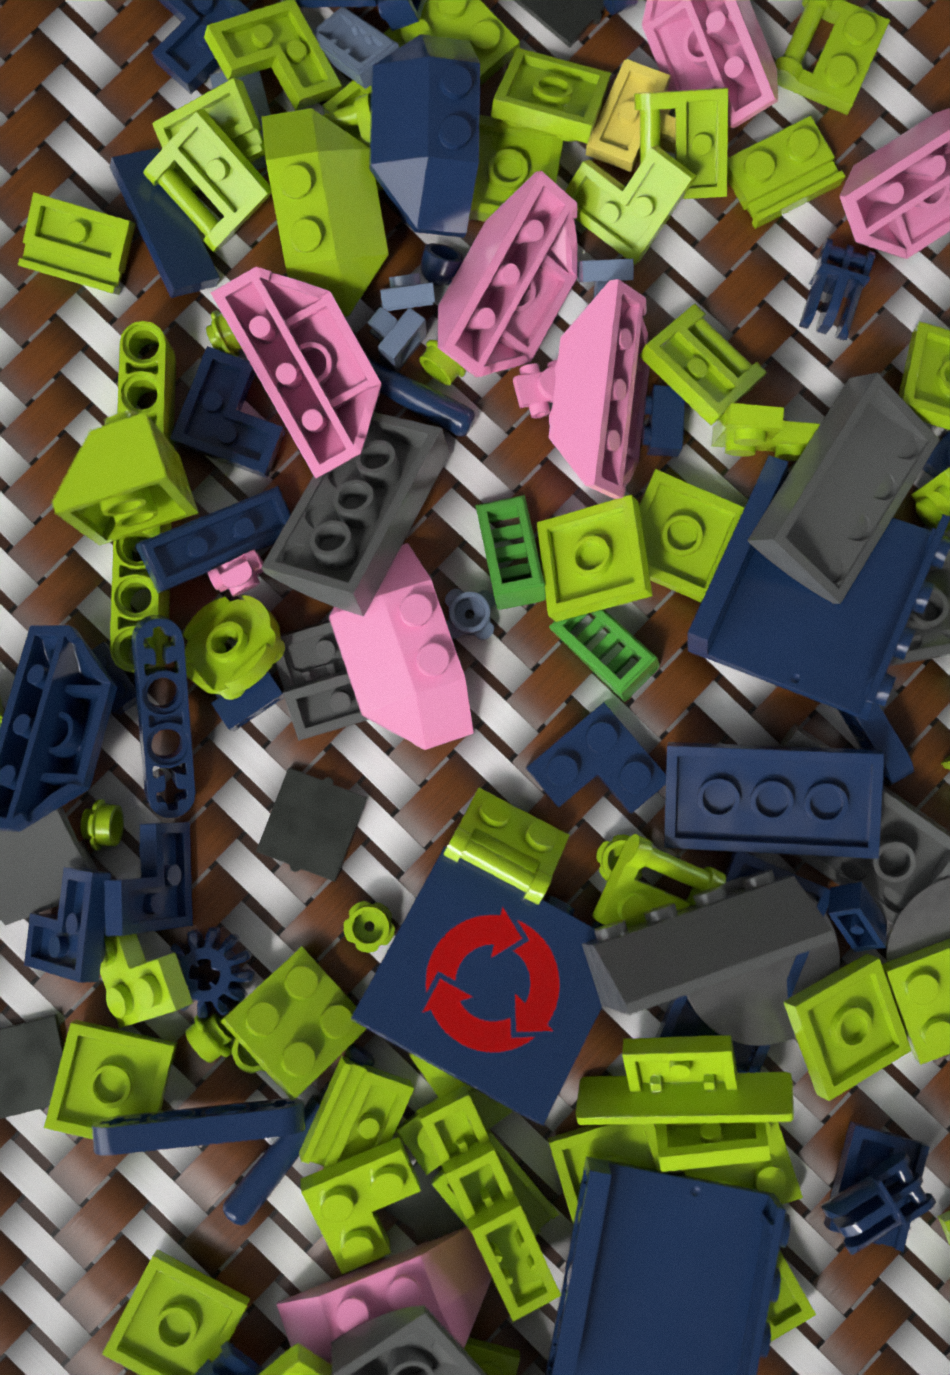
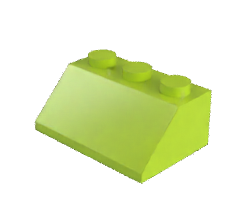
M135 411L114 414L105 420L104 426L89 431L52 501L55 514L99 546L198 514L180 455L146 412L138 414Z

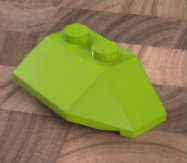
M312 108L262 116L265 159L287 275L289 278L330 291L344 317H348L389 256L376 178L369 170L370 148Z

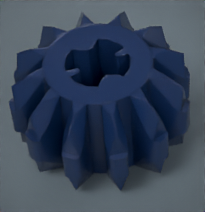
M212 926L208 929L205 940L202 934L197 929H194L187 933L189 947L177 942L170 948L171 952H175L177 959L181 961L179 965L193 1003L195 1000L198 1001L197 1013L200 1018L209 1016L213 1004L221 1015L227 1014L231 1010L229 997L235 1001L242 1002L248 995L238 982H250L254 979L255 972L250 969L239 968L240 963L252 957L251 951L249 949L243 950L235 955L232 949L240 938L235 933L229 935L220 944L221 932L217 926ZM211 960V968L220 971V976L207 983V975L199 973L198 967ZM188 1005V1006H186V1007H184V1008H181V1010H182V1011H185V1010H187L191 1005Z

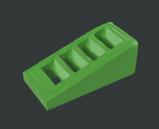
M525 495L475 505L496 608L503 610L544 601L546 599L545 585ZM519 517L520 524L492 530L490 528V523ZM522 537L524 540L523 543L499 548L494 547V543ZM522 558H527L528 563L500 569L498 567V563Z
M605 609L592 612L591 614L595 619L576 638L570 632L588 614L558 622L554 621L549 626L550 630L624 702L660 667L657 657ZM605 627L609 633L589 651L585 646ZM620 642L625 647L605 666L601 660ZM635 656L639 661L619 679L616 674Z

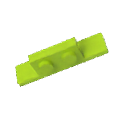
M731 1035L624 1038L622 1056L627 1076L582 1077L579 1082L576 1118L579 1125L791 1122L794 1120L792 1074L789 1072L737 1073Z

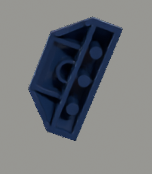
M420 34L375 63L371 70L369 170L394 204L407 217L406 221L416 233L464 238L467 233L479 164L480 62L470 41Z
M30 625L0 726V831L20 832L86 792L91 787L117 686L77 629L70 625Z

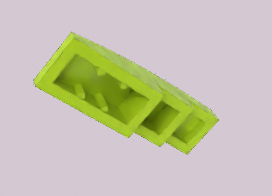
M464 1086L416 1110L512 1320L515 1321L562 1296L466 1087Z

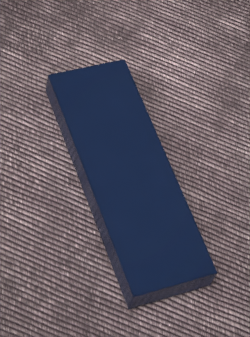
M159 148L112 157L109 168L170 297L173 298L216 287L220 277L195 224L160 184L154 186L143 174L145 168L160 152Z
M279 486L139 542L136 548L159 594L206 574L208 571L253 549L258 552L274 545L291 516V512Z

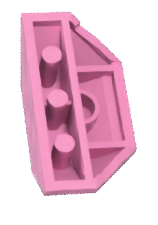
M647 0L642 28L659 71L671 75L667 91L727 87L728 128L732 129L778 102L777 67L750 0Z
M950 108L934 113L853 166L839 197L857 243L908 259L950 231Z
M543 171L535 172L485 221L438 305V349L475 377H483L494 372L530 363L577 279V236L574 219L577 218V202Z
M254 267L212 291L211 295L314 477L318 479L360 455L382 384L331 292L259 267Z
M619 279L610 280L561 336L559 355L555 364L556 380L553 404L549 414V439L585 486L614 499L624 497L626 485L631 481L639 462L644 400L649 375V366L639 357V354L648 343V332L643 319L647 312L646 298Z
M408 543L403 544L365 616L363 617L334 607L329 620L362 716L412 742V744L419 748L427 750L472 735L474 732L465 675L432 580Z
M466 1226L430 1242H424L278 1301L276 1305L290 1346L292 1347L298 1342L331 1365L332 1341L378 1316L398 1309L424 1305L464 1349L491 1282L492 1275L472 1232Z

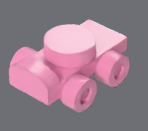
M557 360L549 362L547 364L548 368L543 372H540L537 363L527 364L519 369L520 375L513 378L519 407H529L531 418H540L550 414L548 403H553L556 380L555 364Z
M253 549L207 573L216 590L223 592L229 589L232 596H237L260 584L258 577L263 572L261 568L263 561L259 553Z

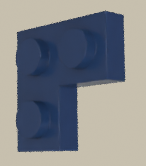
M158 0L182 22L152 51V55L156 64L190 94L219 67L216 58L204 39L207 25L251 12L239 0Z
M207 346L170 440L175 445L268 478L286 432L279 425L241 412L256 374L250 362Z
M604 702L525 768L557 807L564 804L595 776L600 778L629 814H632L666 785V774Z
M190 822L140 824L139 854L141 877L104 880L106 936H124L193 926Z
M63 867L58 916L50 913H30L24 966L79 983L99 982L100 967L106 951L104 942V880H111V873L81 867Z

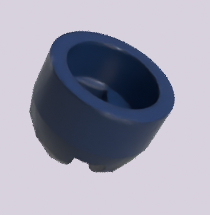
M427 244L421 259V272L424 279L428 282H433L434 286L450 284L463 262V255L454 248L443 244Z

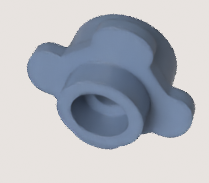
M460 589L449 591L445 597V603L449 607V620L446 623L451 638L458 639L462 635H473L479 640L490 638L494 632V626L490 622V609L495 605L493 594L487 590H481L478 593H463ZM467 610L474 612L475 615L472 619L465 617L464 614Z

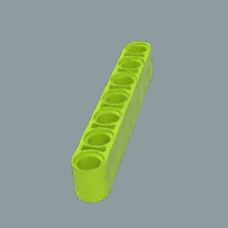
M147 321L134 322L126 327L121 334L119 343L117 413L135 411L141 414L146 412L174 447L170 437L174 429L175 351L157 325ZM153 343L159 345L158 351L153 357L145 360L138 359L139 352L144 346ZM149 392L158 394L153 406L144 410L137 409V401L142 395ZM172 522L113 541L110 653L114 663L122 670L134 674V665L130 661L129 651L132 646V633L136 624L144 617L150 615H163L169 618L170 589L159 594L157 593L143 561H133L132 551L134 546L141 540H146L171 530ZM139 590H150L152 599L149 607L143 612L133 613L130 603L134 594ZM158 626L153 628L152 637L144 638L147 639L149 645L153 648L156 658V665L148 663L144 665L145 671L157 666L164 667L166 664L162 657V645L168 642V635H165Z

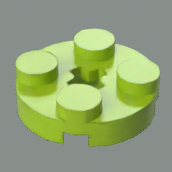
M241 595L244 600L237 599L230 602L226 597H222L210 602L190 620L183 634V637L188 641L185 647L186 676L204 691L211 694H219L228 700L240 697L246 689L256 684L269 671L271 666L281 659L285 651V643L280 638V627L274 615L259 600L246 595ZM230 638L237 641L236 645L226 652L225 642Z

